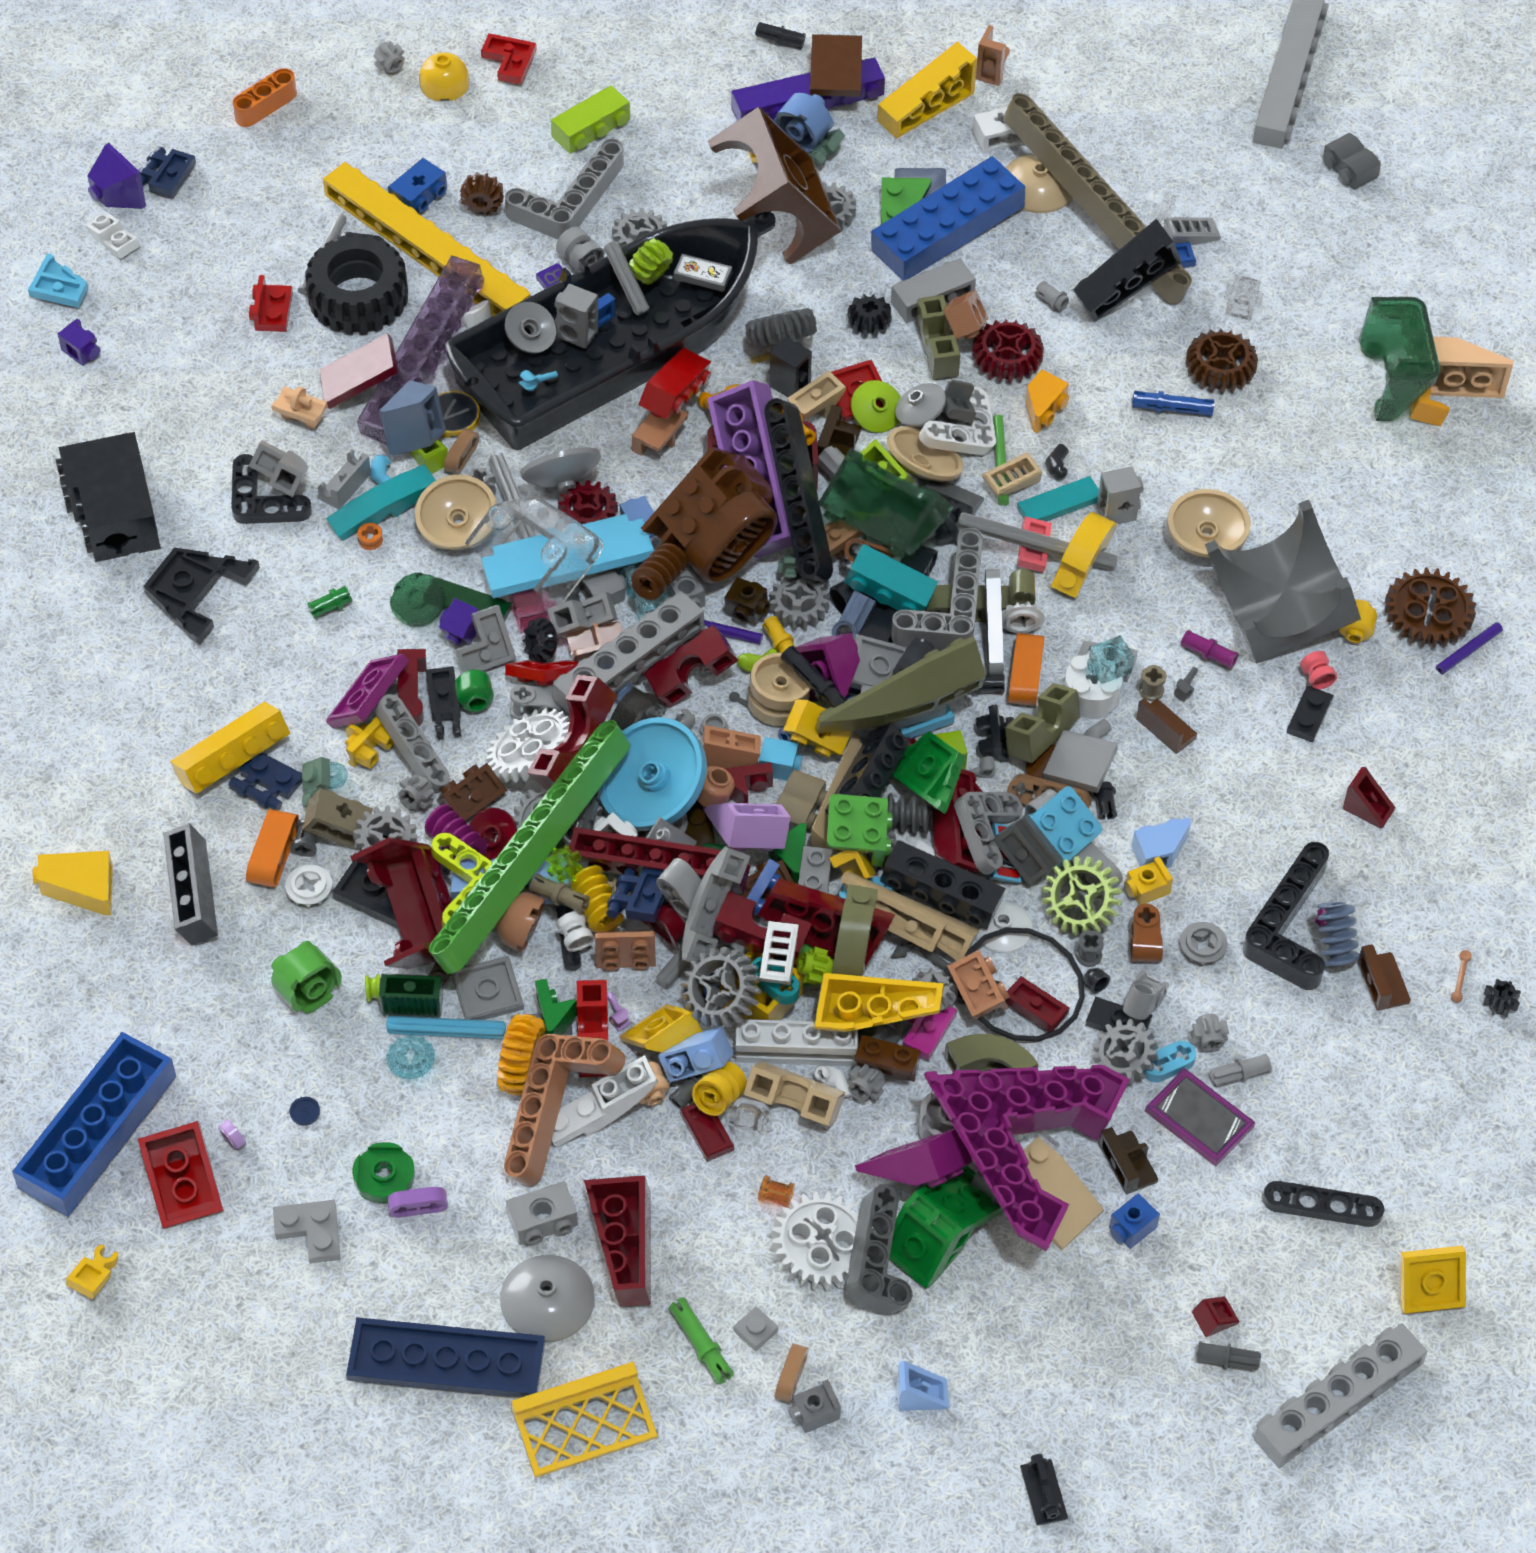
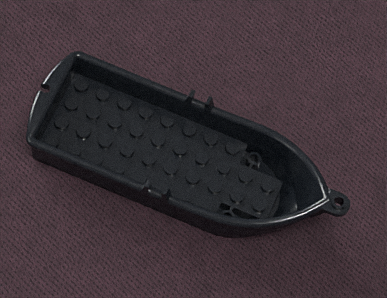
M768 211L753 215L743 221L730 218L687 221L653 231L622 247L621 250L628 264L633 259V254L638 251V248H641L645 242H649L653 238L665 243L669 250L673 252V260L669 264V269L657 281L647 285L637 280L649 305V310L638 316L634 313L607 256L590 266L582 258L579 259V272L571 275L566 267L562 268L559 282L519 303H537L547 309L555 321L557 316V308L554 306L555 299L560 292L563 293L568 284L598 295V299L607 293L615 298V317L598 328V332L586 349L557 338L556 326L555 340L547 350L534 354L521 351L512 344L505 330V319L508 312L515 306L513 305L450 338L446 342L444 349L453 368L455 382L464 393L476 400L481 413L512 449L521 450L646 383L682 348L700 354L710 347L721 335L736 309L740 295L755 262L758 237L775 227V215ZM685 254L731 266L732 275L725 291L722 292L675 280L674 271L681 255ZM524 328L528 334H531L528 328ZM524 370H529L534 376L554 371L558 374L557 378L539 383L533 391H528L519 384L520 381L524 380L520 377Z

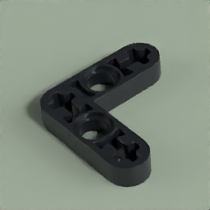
M242 454L233 460L231 508L236 522L241 524L301 522L309 519L312 515L311 501L304 495H294L293 497L289 495L258 496V471L249 466L247 467L248 476L243 475L242 471L244 465L250 464L253 456ZM244 485L252 487L251 491L247 493H241L238 489ZM242 502H247L248 509L246 513H241ZM269 506H277L279 508L277 512L272 514L265 512V509ZM284 506H288V507H287V511H288V512H285ZM297 506H303L300 511H296Z

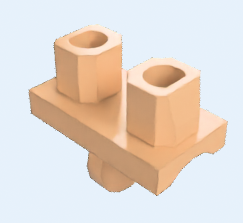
M284 386L278 399L272 403L271 407L272 411L280 413L281 417L288 420H300L305 423V426L314 429L321 421L328 405L326 401L307 395L305 388L299 386L293 390Z

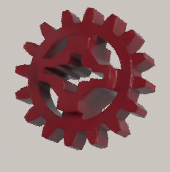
M587 480L583 486L576 482V488L566 490V494H561L560 502H558L561 522L566 521V528L614 517L618 512V502H616L615 493L610 494L609 486L602 489L601 482L599 481L595 485H591L590 480Z

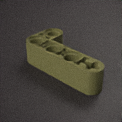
M1018 569L1010 574L1009 586H1001L1002 611L1006 610L1007 605L1014 606L1017 602L1025 604L1029 601L1031 605L1035 604V576L1032 571ZM937 585L925 611L950 614L953 585ZM979 585L975 622H986L985 585Z

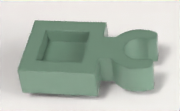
M840 128L828 132L809 154L812 156L815 164L821 165L826 160L827 155L831 156L839 150V144L845 137Z

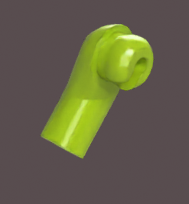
M770 648L762 656L742 653L738 656L739 661L737 665L742 670L751 672L753 665L761 657L778 652Z

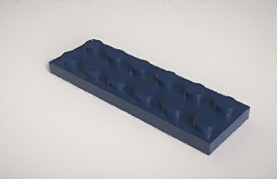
M356 1317L346 1378L347 1381L522 1398L538 1392L546 1340L543 1335Z

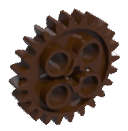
M1425 567L1423 574L1414 569L1412 576L1404 572L1402 579L1395 578L1394 585L1389 586L1384 602L1386 604L1384 613L1388 614L1387 622H1394L1393 631L1401 629V638L1407 635L1411 636L1410 643H1414L1418 639L1420 640L1421 647H1424L1426 642H1430L1432 647L1436 648L1437 642L1440 641L1444 647H1447L1449 639L1457 643L1459 636L1464 638L1467 630H1471L1476 615V602L1472 601L1474 594L1466 593L1468 589L1467 584L1459 586V577L1454 580L1449 579L1450 572L1441 576L1438 568L1434 574H1431L1427 567ZM1434 589L1436 594L1429 626H1426L1424 622L1431 590Z

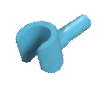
M524 370L520 374V377L524 380L520 381L519 384L526 390L533 391L539 383L557 378L558 374L554 371L534 376L529 370Z

